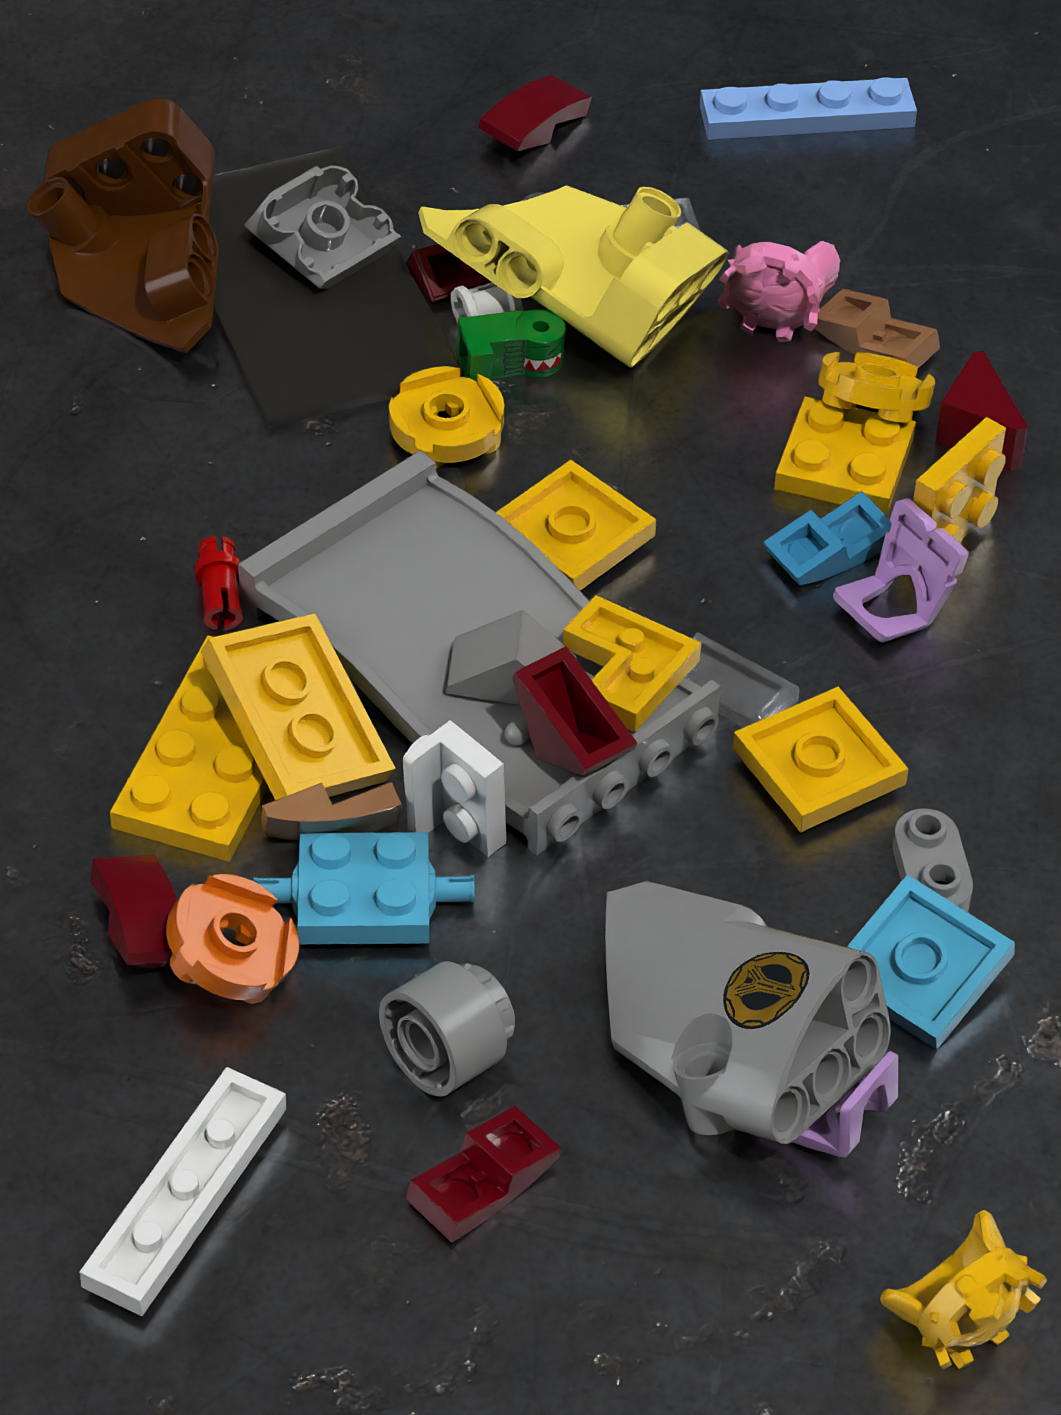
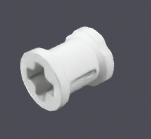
M493 282L469 290L464 286L454 288L451 292V306L457 324L458 318L523 310L521 298L508 294Z

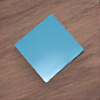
M908 874L847 946L848 948L868 952L875 957L889 1019L936 1050L1015 955L1014 941Z

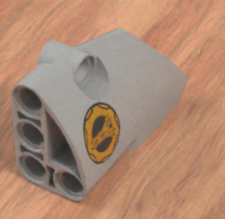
M649 881L607 892L605 923L606 974L613 1047L681 1097L687 1124L697 1134L718 1135L736 1129L781 1144H788L807 1130L871 1071L885 1055L891 1035L890 1020L879 968L875 957L870 953L767 927L758 914L743 905Z

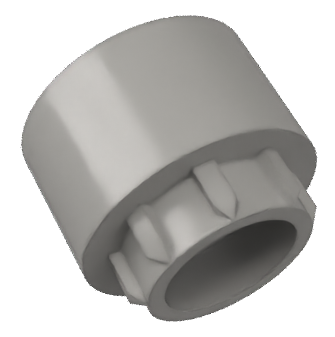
M449 961L438 963L386 994L379 1008V1020L384 1040L400 1069L421 1090L440 1097L448 1095L498 1064L505 1056L507 1039L513 1035L515 1026L514 1010L502 985L484 968L468 963L461 965Z

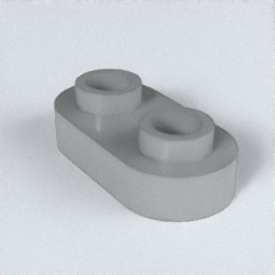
M915 809L905 813L896 823L892 845L901 881L908 874L967 912L972 897L973 879L956 824L944 813L933 809ZM944 881L948 884L942 885L938 884V882Z

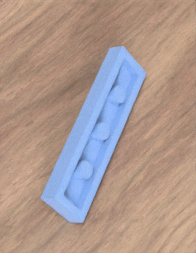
M883 77L875 80L842 82L832 80L825 83L776 84L773 86L741 88L724 87L721 89L701 90L700 110L708 140L915 127L917 109L907 78Z

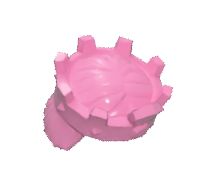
M820 241L804 254L789 246L772 242L753 243L744 248L741 245L735 247L734 258L728 260L729 268L719 278V281L724 283V290L717 300L720 309L727 310L733 306L743 317L740 329L750 335L753 334L757 326L775 329L778 342L791 341L794 329L804 325L805 329L812 331L817 325L818 312L820 311L819 305L823 295L833 287L838 278L839 263L841 261L835 246Z

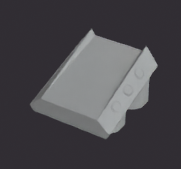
M315 166L272 191L244 225L245 228L319 289L333 287L388 254L403 239L393 230L392 220L383 209L376 206L363 205L355 198L358 191V181L348 169L340 166H328L322 169Z

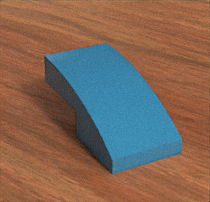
M861 491L821 519L812 510L808 511L763 543L765 549L796 583L804 585L847 571L881 553L885 534L890 531L892 523Z

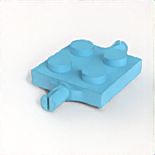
M428 832L300 833L299 862L293 871L292 878L253 877L254 882L266 888L278 899L275 904H292V909L298 919L299 945L429 943V919L436 908V902L474 903L475 901L474 875L435 876V870L429 861Z

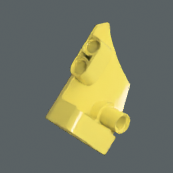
M566 185L546 194L503 206L488 204L474 210H441L421 206L418 212L423 233L508 294L516 298H533L629 368L635 366L649 354L683 318L718 274L729 253L728 250L688 222L676 228L674 225L682 213L680 206L664 192L645 186L637 190L628 208Z

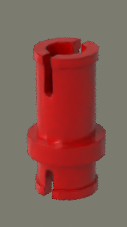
M211 536L202 540L197 546L199 559L194 565L195 581L202 587L203 617L206 626L217 630V612L222 611L223 630H230L238 626L243 620L238 591V564L241 561L235 556L236 548L231 539L222 536V551L217 550L216 536Z

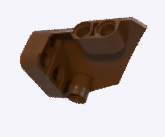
M162 98L146 100L56 142L47 153L43 183L29 198L27 210L47 232L60 293L67 300L122 330L161 346L187 353L212 327L219 257L218 241L212 226L209 224L216 150L207 137L175 102Z

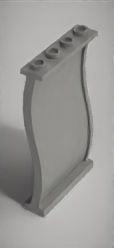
M421 450L238 564L241 606L255 618L267 613L278 621L315 613L348 677L412 744L424 735H431L451 720L504 763L506 823L527 837L528 849L536 856L556 841L563 842L569 839L583 822L603 808L610 809L621 801L628 790L648 776L654 777L659 775L667 768L673 758L693 744L700 745L704 743L717 728L721 686L715 681L710 680L701 687L685 677L636 732L629 730L637 741L635 750L582 776L537 759L531 737L522 745H512L506 740L505 730L509 723L521 721L526 724L521 705L446 694L456 636L524 610L562 643L563 629L590 601L531 541L503 517L471 494L439 477L436 472V462ZM575 654L577 656L576 660L591 680L603 668V666Z

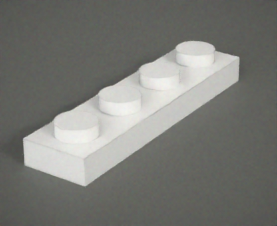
M226 1067L80 1270L81 1287L143 1316L286 1111V1093Z

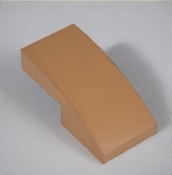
M842 289L821 307L818 312L815 329L840 348L853 355L856 352L878 354L908 362L919 368L940 349L937 329L891 318L889 302L885 298Z
M321 782L262 805L261 827L265 836L285 840H300V833H371L398 824L402 804L392 782H389L332 805Z

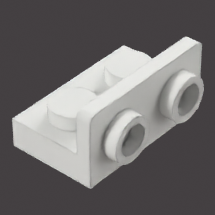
M451 720L431 735H424L418 738L403 756L408 832L429 833L444 822L456 839L463 843L469 841L484 855L489 857L506 844L504 763Z

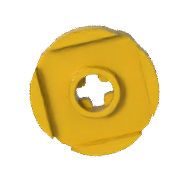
M841 352L829 353L822 359L818 384L824 389L822 401L830 406L852 409L858 404L878 409V415L886 420L905 423L912 420L913 411L924 410L931 404L935 386L934 377L928 374L924 381L917 379L918 367L908 362L864 352H856L854 363L839 362Z
M440 366L424 369L406 377L400 383V393L394 399L391 397L389 403L390 431L394 440L401 448L411 454L421 450L436 462V468L443 466L445 463L462 462L482 454H491L501 444L505 408L503 396L492 381L480 374H477V381L470 378L460 377V368ZM447 411L450 416L455 417L442 418L437 416V413Z

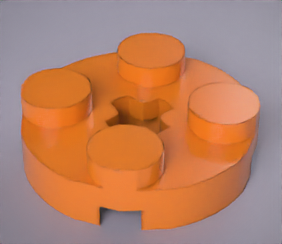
M231 874L209 876L204 884L195 886L192 884L186 888L168 915L166 935L168 945L173 953L170 958V966L174 974L186 983H197L205 990L224 998L242 1000L250 1004L260 1003L284 980L297 960L299 952L297 928L291 917L286 923L283 921L281 915L273 908L278 899L258 883ZM225 928L235 930L236 940L246 946H237L229 942L222 934Z

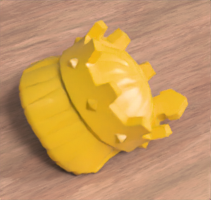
M983 1210L975 1214L973 1226L968 1237L953 1255L949 1256L938 1267L910 1286L901 1289L888 1288L883 1290L880 1300L883 1306L902 1320L917 1326L920 1334L923 1336L922 1346L932 1347L943 1370L952 1365L950 1357L958 1369H961L974 1361L969 1347L982 1345L989 1340L998 1346L1010 1336L1006 1327L1013 1321L1018 1310L1029 1313L1034 1310L1041 1300L1029 1288V1285L1032 1284L1041 1289L1047 1282V1279L1044 1275L1027 1265V1256L1018 1255L1010 1248H1006L992 1214Z

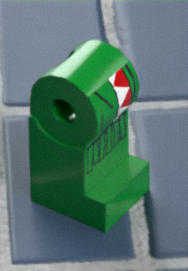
M518 310L458 318L456 357L463 377L477 381V374H480L492 381V379L522 374L532 377L553 375L560 370L563 364L565 322L555 313L546 310Z

